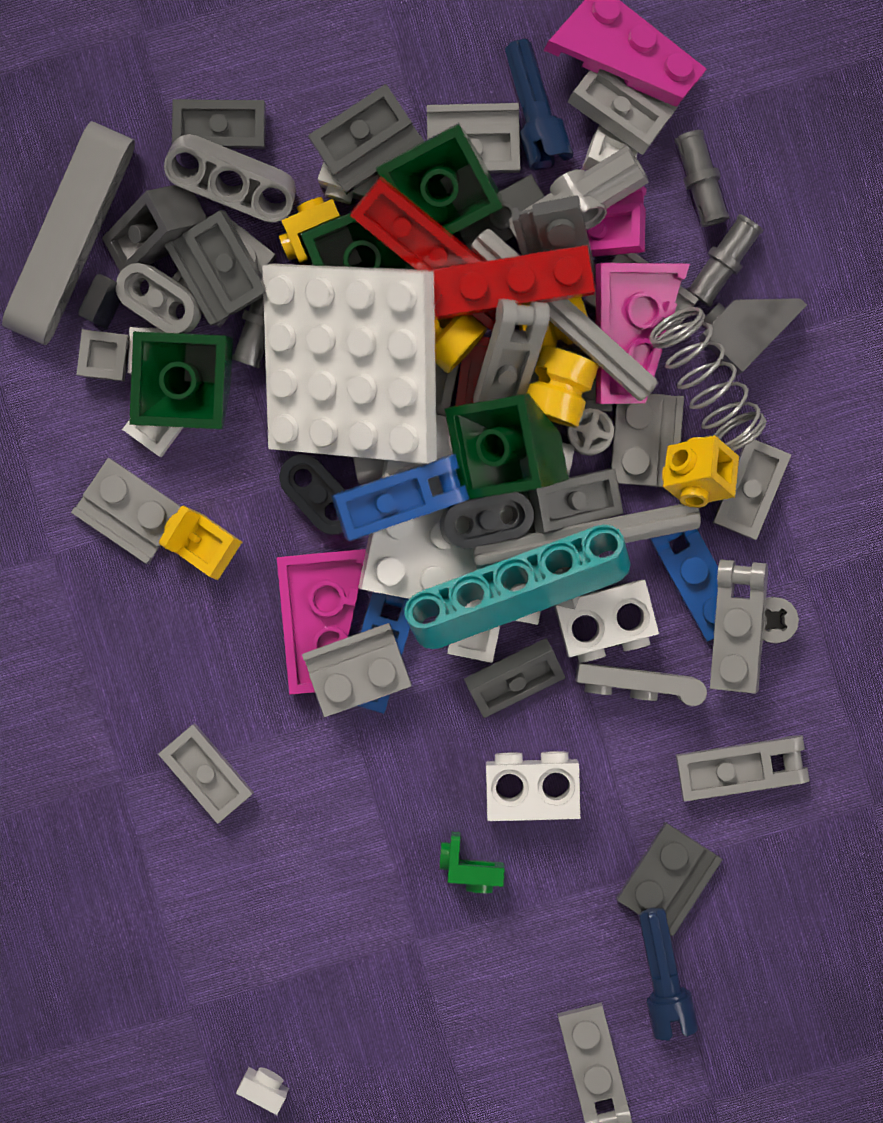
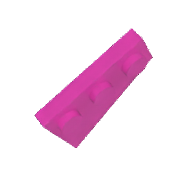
M584 0L550 38L544 48V51L558 57L562 52L583 61V68L595 73L602 69L624 79L626 86L675 107L680 104L707 70L620 0Z
M598 263L596 264V325L654 377L663 350L661 348H653L649 337L652 330L660 322L675 313L677 294L682 280L686 278L690 264ZM598 367L596 373V404H646L648 396L642 401L637 400L603 368Z
M366 549L277 557L289 695L315 692L302 656L303 653L348 638L359 594L358 586Z

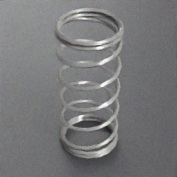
M690 307L680 310L665 318L652 330L649 337L650 343L653 348L670 347L688 338L701 325L707 327L709 332L704 342L691 345L675 353L668 359L665 367L667 369H674L687 363L698 355L706 345H714L720 349V357L716 362L703 365L687 373L680 379L677 387L678 389L693 387L707 378L718 366L726 365L730 367L732 377L729 382L717 384L699 393L692 399L689 407L690 409L703 408L722 396L730 386L737 385L742 387L744 397L741 402L728 404L709 414L701 424L702 429H712L733 417L743 405L754 407L756 412H748L736 416L721 426L714 434L721 439L727 432L739 424L753 420L743 433L725 443L733 451L751 443L762 433L767 421L763 413H760L757 404L745 402L748 396L747 386L740 382H733L737 371L734 364L721 362L725 351L723 345L713 341L709 342L713 328L709 323L703 322L705 315L702 309ZM698 315V317L694 321L676 326L660 335L669 326L678 322L679 320L689 316ZM685 328L679 333L664 339L666 336L672 334L673 332ZM698 348L685 359L681 360L678 363L670 365V363L677 357L681 356L682 354L690 350ZM710 368L705 374H703L698 379L686 385H682V383L686 381L689 377L693 376L694 374L702 370ZM724 387L709 400L694 406V403L702 396ZM736 407L723 419L716 423L705 425L715 415ZM758 419H760L759 424L753 429Z

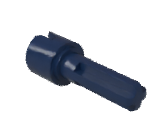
M528 39L512 41L505 48V53L526 122L519 134L528 165L531 170L552 168L555 163V155H559L564 161L570 160L574 155L565 123L562 118L552 115L531 42Z
M650 908L640 913L639 922L653 986V992L646 1001L653 1037L658 1040H670L673 1036L670 1022L676 1021L680 1024L682 1034L688 1037L698 1031L692 993L680 985L666 911L663 908Z

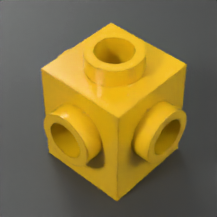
M715 435L705 438L693 437L686 442L668 445L666 462L662 470L663 487L679 499L682 504L689 507H704L709 502L734 498L736 494L739 456Z

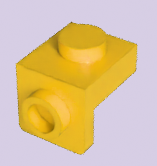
M317 197L306 201L297 207L299 213L282 220L286 233L279 235V239L289 261L297 258L300 265H311L301 242L303 240L301 234L340 217L333 199L324 202L322 197Z
M183 505L167 521L164 533L158 543L165 549L177 553L209 577L219 580L242 544V541L204 514Z

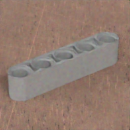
M94 121L87 125L8 302L2 319V326L43 345L49 343L58 327L129 165L135 148V139Z

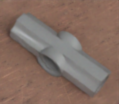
M627 145L587 171L573 170L561 175L551 185V193L535 203L579 195L586 229L589 230L605 218L608 207L643 187L649 181L641 164ZM532 205L524 210L532 209ZM511 217V218L509 219V222H510V225H509V226H510V228H511L513 234H514L515 237H516V233H515V229H514V225H513L512 217Z

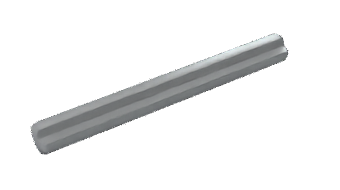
M489 229L483 231L471 246L472 251L483 261L519 256ZM568 299L546 302L550 310L549 321L633 397L642 401L654 390L658 383L656 378Z
M679 504L582 523L545 533L526 534L518 538L474 547L473 557L475 565L479 570L598 525L614 526L622 533L625 543L698 529L701 517L698 507Z

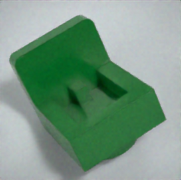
M451 831V843L441 842L439 870H448V883L466 884V891L474 893H493V886L503 887L504 862L459 859L461 832Z

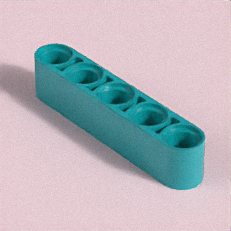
M603 524L586 529L420 591L411 596L407 601L404 609L405 618L421 646L428 649L442 648L622 580L630 569V558L624 537L620 530L612 525ZM614 551V554L609 557H598L603 552ZM560 568H570L569 571L563 574H554ZM517 584H526L520 590L510 591ZM474 600H482L480 604L476 605L475 607H466L470 602ZM431 616H438L435 621L422 624L425 619Z

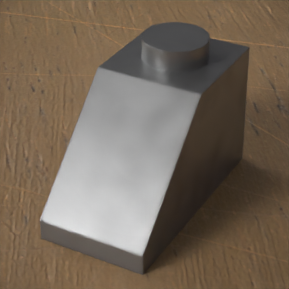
M177 185L147 190L102 239L121 272L122 269L130 264L141 263L150 265L169 254L165 244L176 240L184 232L204 221L207 217L194 192Z
M802 299L734 300L726 309L718 303L704 318L703 322L709 323L713 328L709 342L713 341L723 345L725 351L722 361L734 364L737 369L736 375L738 376L790 324L807 304ZM704 326L706 330L698 337L702 342L708 336L709 331L706 326ZM706 345L718 358L720 357L721 351L717 346Z

